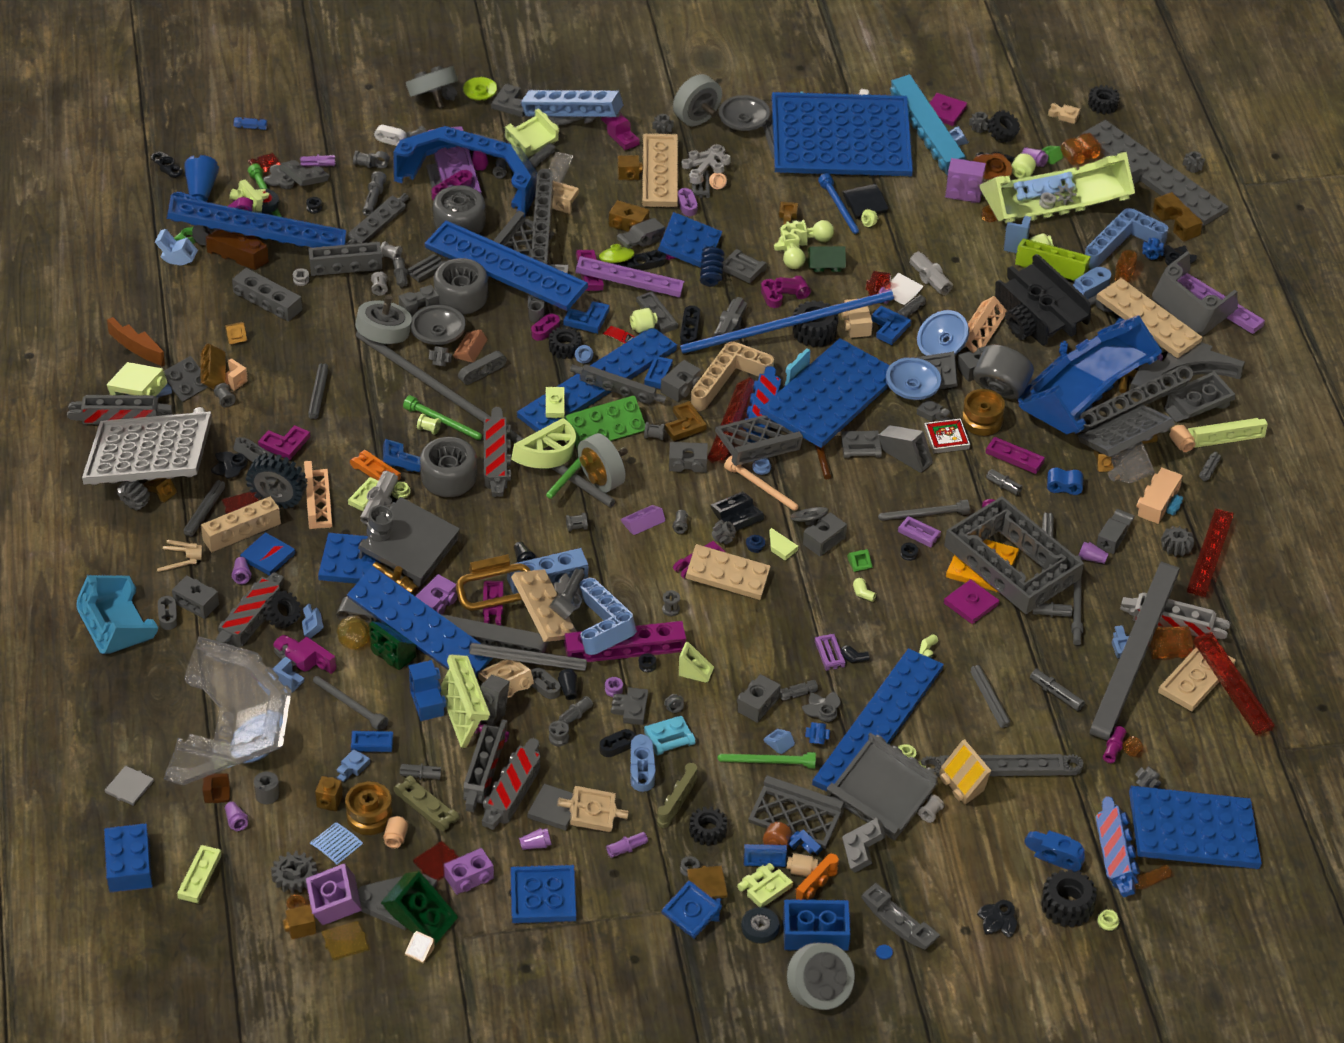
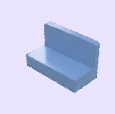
M1024 216L1022 225L1011 222L1007 223L1004 251L1017 253L1018 245L1022 239H1029L1031 217Z

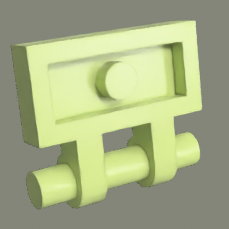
M768 863L757 868V872L751 876L747 875L737 887L740 891L748 888L747 896L756 905L763 908L791 889L793 881L779 869L772 873L774 866Z

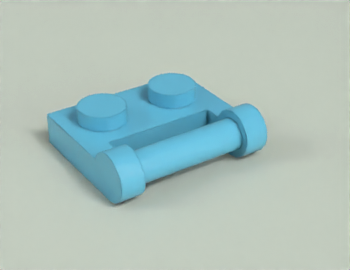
M682 716L644 726V733L652 740L653 750L656 755H661L664 751L687 744L688 746L695 744V737L690 732Z

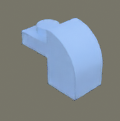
M167 229L161 230L155 241L163 251L160 257L169 264L185 265L190 263L198 251L188 238L176 241Z

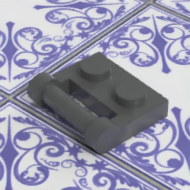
M736 249L723 262L722 270L751 283L761 272H765L768 263L760 262L743 254L741 250Z
M841 431L843 458H849L850 456H875V458H881L879 431Z

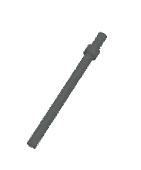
M1077 555L1076 557L1082 561V557ZM1082 575L1081 579L1074 583L1073 623L1071 624L1074 645L1081 644V634L1083 633V624L1081 623Z

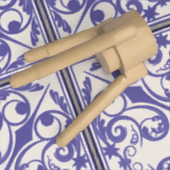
M167 540L168 544L183 547L163 546L164 550L186 552V558H190V560L158 568L157 571L161 572L189 564H197V560H202V545Z

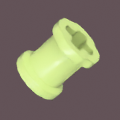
M421 414L417 422V429L431 431L435 435L440 429L441 420L439 418L432 419L427 417L426 414Z

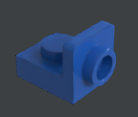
M804 829L801 832H795L790 838L791 842L789 845L793 850L802 841L804 842L802 847L810 854L814 852L818 856L823 850Z

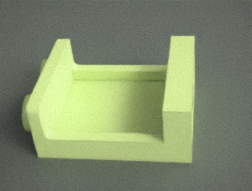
M537 109L535 110V117L515 128L511 124L505 126V138L512 145L522 148L526 156L530 157L539 152L548 143L553 144L558 141L559 128L549 120L545 113Z
M127 362L111 379L107 387L110 395H123L125 393L130 395H154L156 397L168 382L162 368Z

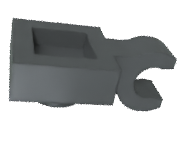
M927 399L917 408V415L931 422L934 419L938 421L950 420L947 417L950 411Z

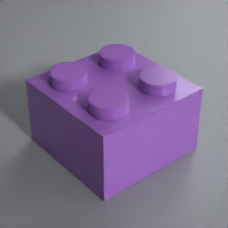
M951 158L945 198L980 203L982 191L979 185L984 183L986 163Z
M345 863L306 878L312 914L322 925L362 910L355 875Z

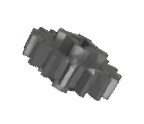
M295 851L294 855L286 852V857L280 855L279 861H274V867H271L272 881L276 883V888L282 886L283 892L290 889L291 894L296 889L300 893L303 887L308 889L306 878L317 874L316 862H313V857L311 856L306 858L305 852L301 855H298V851Z

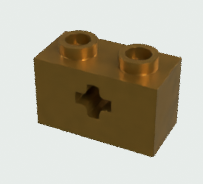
M617 200L609 212V226L629 232L634 225L649 220L650 209Z

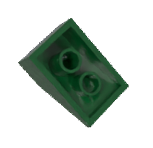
M420 871L405 873L381 902L390 915L411 932L415 933L418 931L433 938L434 946L458 918V915Z

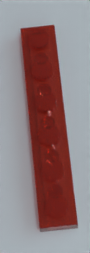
M751 377L737 383L720 426L738 422L743 417L744 408L748 404L747 401L753 391L752 388L755 382ZM724 432L726 435L733 436L731 432ZM716 435L707 458L711 463L723 460L728 455V449L718 435Z
M1215 508L1187 588L1188 593L1206 597L1234 513Z
M1209 632L1195 637L1193 643L1254 734L1257 736L1272 730L1275 725L1213 633Z

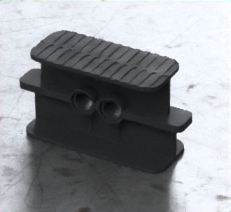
M1038 254L1033 256L1031 265L1020 271L1013 266L1008 267L1007 277L1009 281L1007 283L1001 280L995 282V297L1007 311L1021 304V306L1023 305L1024 308L1028 309V313L1032 314L1031 317L1035 320L1033 322L1036 323V331L1031 336L1043 346L1048 343V336L1061 328L1072 337L1076 335L1077 323L1082 322L1088 325L1091 321V305L1089 300Z

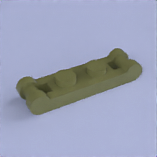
M686 764L685 774L680 781L676 782L672 795H668L664 806L658 808V827L667 828L693 789L697 782L696 764Z
M411 775L406 777L402 784L398 783L393 787L394 792L441 831H445L449 828L450 823H455L460 819L455 810L449 809L419 785Z

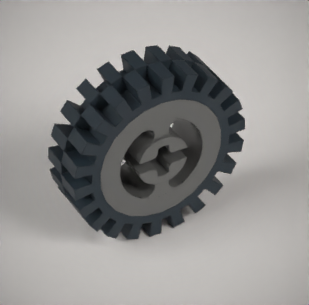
M270 453L269 456L267 454H263L262 457L258 456L246 474L247 487H251L250 492H256L254 495L256 498L261 496L262 499L271 496L279 508L281 505L284 509L288 508V506L291 508L297 505L308 485L305 472H301L302 468L300 466L295 468L296 463L294 461L290 464L288 462L289 458L285 457L282 460V455L277 454L276 458L273 453Z

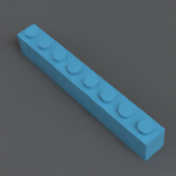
M911 75L891 80V95L907 96L908 117L912 127L916 128L919 138L924 140L926 148L930 149L932 157L938 161L940 169H943L946 175H948L951 158L965 160V155Z

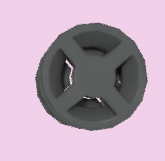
M554 721L550 724L549 741L552 745L564 746L568 743V724L564 721Z

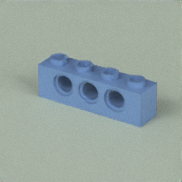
M581 548L519 562L528 566L531 571L545 569L553 586L554 583H559L560 578L566 573L571 578L576 568L579 570L582 568L585 574L584 578H588V563ZM515 572L507 573V580L513 594L519 593L511 578Z

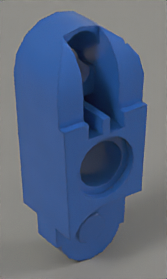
M1050 830L1047 835L1033 831L1029 832L1024 840L1025 845L1036 852L1034 857L1066 870L1079 871L1085 861L1082 844L1072 840L1071 837Z

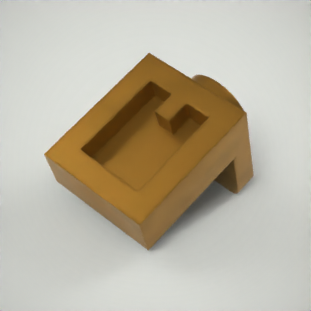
M1094 450L1098 472L1116 471L1117 456L1108 457Z
M156 478L148 480L143 484L148 489L147 491L157 493L161 502H166L177 493L171 479Z

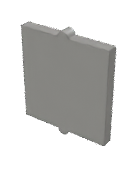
M125 766L105 789V793L117 798L118 801L122 800L134 805L154 782V778L143 774L140 770L136 771Z

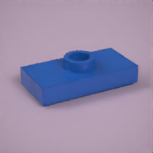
M352 731L351 751L392 752L393 732Z
M745 844L744 866H765L771 863L775 867H786L787 845Z

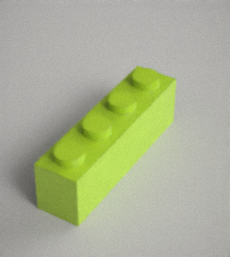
M1023 238L1017 248L1015 264L1025 268L1032 264L1033 256L1038 254L1059 272L1061 276L1075 282L1077 278L1088 272L1091 256Z

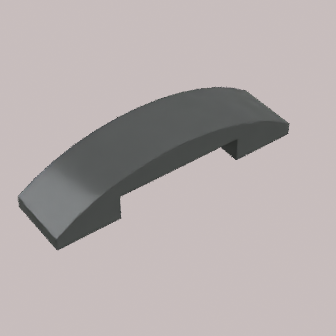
M877 883L862 894V899L871 911L888 928L909 943L926 950L940 937V934L928 924L923 922L920 925L891 901L892 895Z

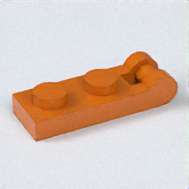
M366 450L360 452L358 457L350 460V465L354 469H359L378 481L383 471L395 473L398 476V480L401 479L400 472Z
M829 854L796 888L795 900H811L816 890L826 884L828 877H833L837 874L839 859L837 855Z

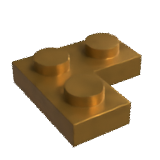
M690 401L674 406L673 413L678 420L665 424V430L673 441L704 431L707 428V424Z

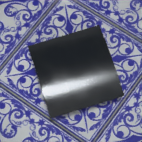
M876 184L843 191L848 208L851 207L855 219L862 218V213L868 209L876 212V214L886 213L889 210Z
M743 491L711 504V509L717 518L723 520L724 523L726 521L731 522L736 531L764 520V513L754 506L753 499Z

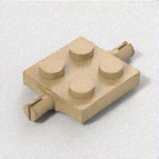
M575 786L571 800L558 799V806L570 808V825L611 832L615 817L624 819L628 817V811L616 809L615 793Z

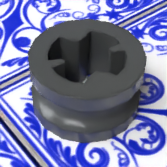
M687 856L681 861L680 872L687 877L688 864L692 865L691 867L699 868L700 866L699 860L692 856Z

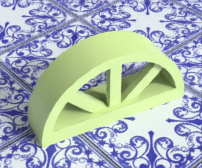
M562 418L515 443L511 460L533 468H554L565 464L573 454L576 439L573 426ZM558 440H564L566 442V445L561 446L556 442ZM547 446H551V447L554 448L555 450H543V449L546 448Z

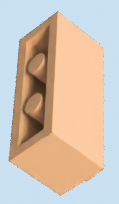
M1161 468L1158 474L1155 473L1151 485H1147L1144 497H1140L1138 500V516L1159 524L1166 513L1167 506H1169L1170 501L1174 498L1173 496L1180 490L1183 475L1165 468Z

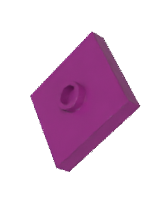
M936 93L930 101V105L942 123L950 126L955 125L967 108V102Z
M970 579L944 598V604L968 622L974 624L998 606L999 600Z

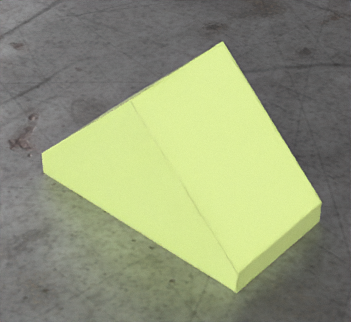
M686 642L679 657V676L705 683L708 682L714 666L689 642Z

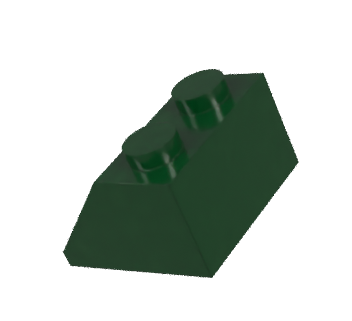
M812 246L807 248L809 269H813V272H824V269H831V272H841V268H846V246Z

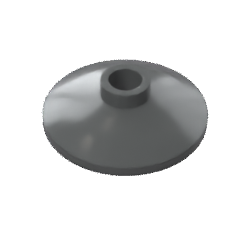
M825 507L808 508L791 514L790 518L794 521L805 522V525H814L817 523V519L828 513V509Z

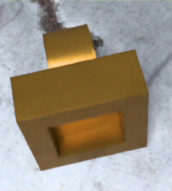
M243 322L225 325L229 344L247 341Z

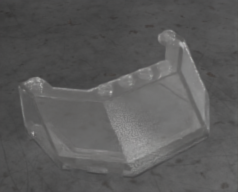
M198 637L186 669L185 681L192 687L203 689L220 708L214 740L189 734L186 742H182V739L178 738L170 763L165 771L164 780L186 785L282 748L292 690L287 685H282L278 680L279 676L271 667H266L261 662L262 657L258 653L204 637Z

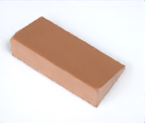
M483 331L467 332L453 357L468 362H475L487 342Z

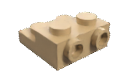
M504 659L478 672V678L482 682H485L492 674L510 681L508 698L512 697L515 692L528 689L534 684L531 670L519 661Z

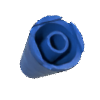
M200 155V158L191 156L185 161L184 165L189 195L207 202L219 173V166L217 161L209 156Z

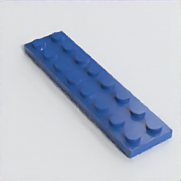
M371 566L347 594L350 600L382 623H386L415 643V647L447 670H449L447 662L449 655L468 656L477 678L478 672L483 670L493 659L491 657L469 654L471 643H481L374 566Z

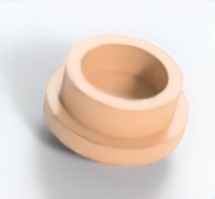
M713 173L709 178V183L714 189H722L727 182L726 176L723 173Z

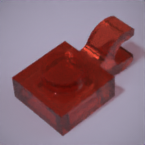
M273 153L257 157V160L254 158L248 160L250 166L252 164H259L264 173L270 171L272 165H280V162Z

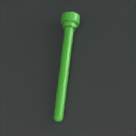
M259 164L249 166L248 173L250 177L257 181L260 188L268 189L262 178L263 170ZM278 208L272 212L273 216L282 217Z
M409 395L405 399L404 409L410 412L417 410L433 419L439 418L441 423L476 440L482 439L481 433L421 405L416 397Z
M579 457L547 492V498H553L581 467Z
M808 752L803 754V756L719 754L717 757L720 762L803 764V766H807V769H815L816 752Z

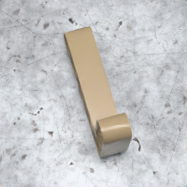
M737 342L727 343L692 389L691 404L696 411L705 410L736 368L759 377L760 374H764L767 366L774 367L773 356Z

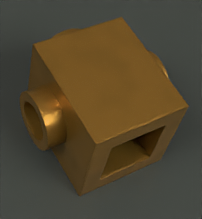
M639 155L618 156V180H639V173H642V162H639Z
M321 777L315 791L318 808L337 811L343 797L342 780L333 777Z

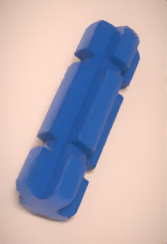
M235 117L234 127L241 128L243 126V128L266 130L267 120L260 119L258 121V119Z

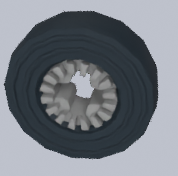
M757 907L745 913L742 918L741 929L743 935L748 940L762 944L770 942L777 936L780 923L778 916L768 908Z

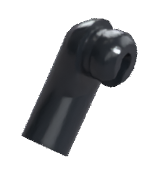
M844 645L841 648V654L850 663L869 661L868 651L857 652L849 645Z

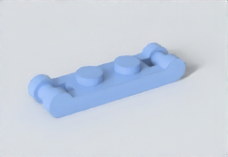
M1072 172L1014 183V189L1018 193L1016 195L1017 200L1022 201L1041 197L1046 192L1055 194L1060 190L1058 186L1065 187V185L1062 186V180L1068 183V188L1074 186L1075 190L1076 186L1072 182Z

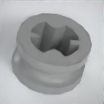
M1047 192L1043 193L1040 197L1039 205L1044 209L1054 208L1055 195Z
M302 268L296 269L293 272V282L298 286L308 284L309 272Z

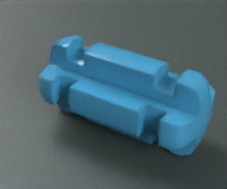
M1178 494L1173 496L1174 498H1172L1169 506H1167V514L1174 516L1183 503V497Z

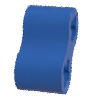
M1052 468L1048 471L1047 489L1053 493L1067 492L1072 495H1078L1083 491L1084 475L1079 470L1065 471L1060 468Z

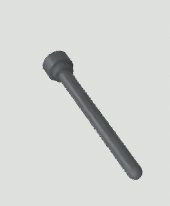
M967 499L960 500L956 505L880 513L878 519L883 521L907 518L908 516L918 517L953 512L969 515L970 507Z
M315 676L313 678L315 684L370 720L371 726L377 731H383L388 725L389 720L383 714L372 713L321 677Z

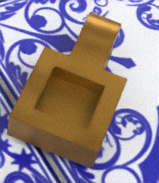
M780 203L779 218H784V224L786 222L791 223V219L797 218L798 203Z

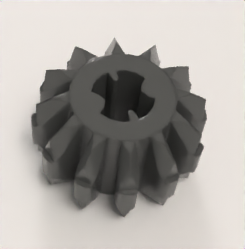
M138 480L134 482L123 481L119 485L117 494L121 497L120 500L125 505H128L130 509L139 510L145 507L150 500L148 489Z
M1171 526L1170 529L1166 528L1161 537L1162 550L1167 551V555L1174 554L1175 557L1177 555L1183 557L1185 554H1189L1194 545L1193 533L1188 532V528L1182 529L1180 526L1178 528Z

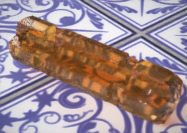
M1163 865L1159 867V870L1154 869L1142 874V876H1138L1139 883L1135 884V889L1140 890L1145 887L1144 885L1149 886L1170 877L1171 869L1168 865Z

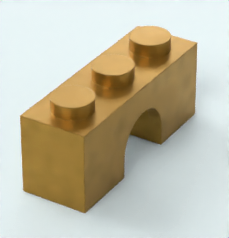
M1170 192L1155 198L1153 213L1161 221L1175 220L1173 232L1183 242L1200 236L1203 222L1178 197Z

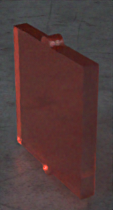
M247 492L222 499L225 507V513L228 514L260 500L254 496L255 492Z
M440 841L413 859V863L422 870V874H426L439 881L445 877L444 864L459 857L453 849L451 850L444 842Z

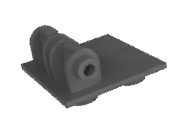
M191 356L164 371L168 384L182 402L208 388L201 383V369Z

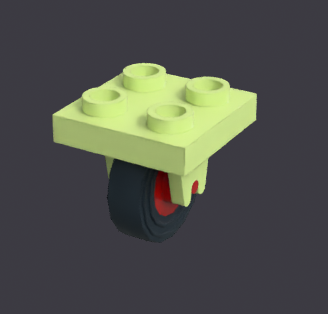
M246 180L239 181L237 199L240 197L252 199L254 201L253 212L271 213L278 208L279 197L275 192L263 188L254 189Z

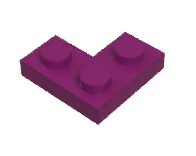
M295 425L285 436L268 430L258 441V445L269 452L282 455L281 457H287L291 460L310 438V432Z

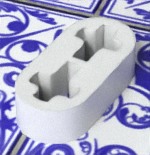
M379 125L374 133L378 141L397 146L400 140L407 138L405 131L386 125Z

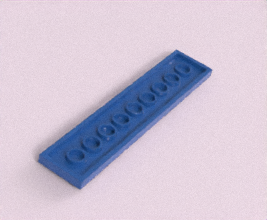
M173 195L170 198L167 219L175 222L182 221L191 225L206 226L210 229L217 228L226 232L242 233L246 236L252 235L262 239H273L281 243H293L297 246L315 248L345 245L346 230Z
M445 221L425 242V247L449 259L466 258L474 260L484 267L487 276L566 311L571 308L588 288V283L449 221Z
M648 329L590 366L631 380L648 369L655 356L665 358L676 351L677 344L657 329ZM580 374L574 375L557 386L564 387V419L566 420L568 414L584 410L612 391L580 381ZM546 394L517 411V417L536 432L562 419L546 418Z
M908 648L813 778L812 785L827 792L831 782L833 784L836 783L866 744L869 733L875 736L880 735L887 744H890L943 670V663Z

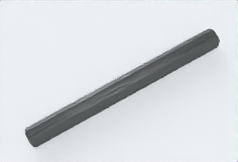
M471 643L469 647V654L581 671H584L587 667V660L582 658Z

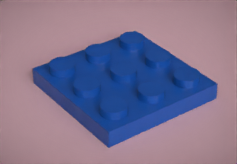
M673 212L658 251L701 268L702 249L705 247H716L722 231Z
M328 533L318 579L357 584L376 561L380 564L382 562L367 554L362 559L359 558V544L363 539L366 540L368 536Z
M574 865L511 867L512 923L576 921Z

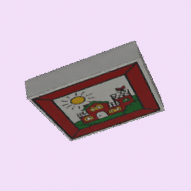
M961 419L924 423V429L933 454L970 448Z

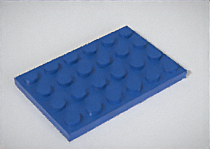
M1139 786L1130 787L1129 795L1139 857L1254 869L1260 868L1261 858L1250 798Z

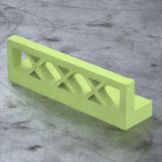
M1253 418L1188 428V431L1195 439L1194 448L1265 437L1267 422L1265 419Z

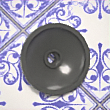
M739 95L728 98L721 104L719 117L725 125L732 129L750 131L760 128L767 123L770 117V109L763 100L757 97Z
M446 305L424 307L413 315L411 322L413 335L420 341L431 345L451 343L458 339L465 330L464 316L457 309Z

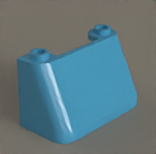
M87 575L77 598L78 613L102 654H110L154 638L158 632V626L153 619H147L143 623L131 600L136 593V586L133 584L130 576Z

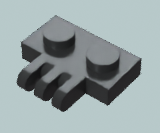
M628 687L627 695L614 694L610 712L616 715H624L623 723L643 725L648 689Z

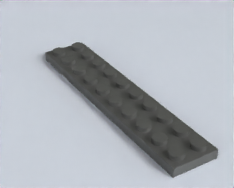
M1107 120L1081 133L1082 140L1105 156L1115 151L1120 153L1127 152L1128 159L1141 168L1139 180L1161 196L1172 192L1201 219L1203 226L1228 212L1229 206Z

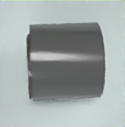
M267 771L255 776L254 790L255 798L261 804H272L279 799V783L276 774Z

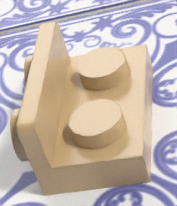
M553 181L552 209L570 213L572 211V203L579 194V188Z

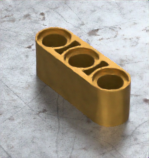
M208 343L201 352V383L214 390L217 385L225 383L226 354L225 351Z

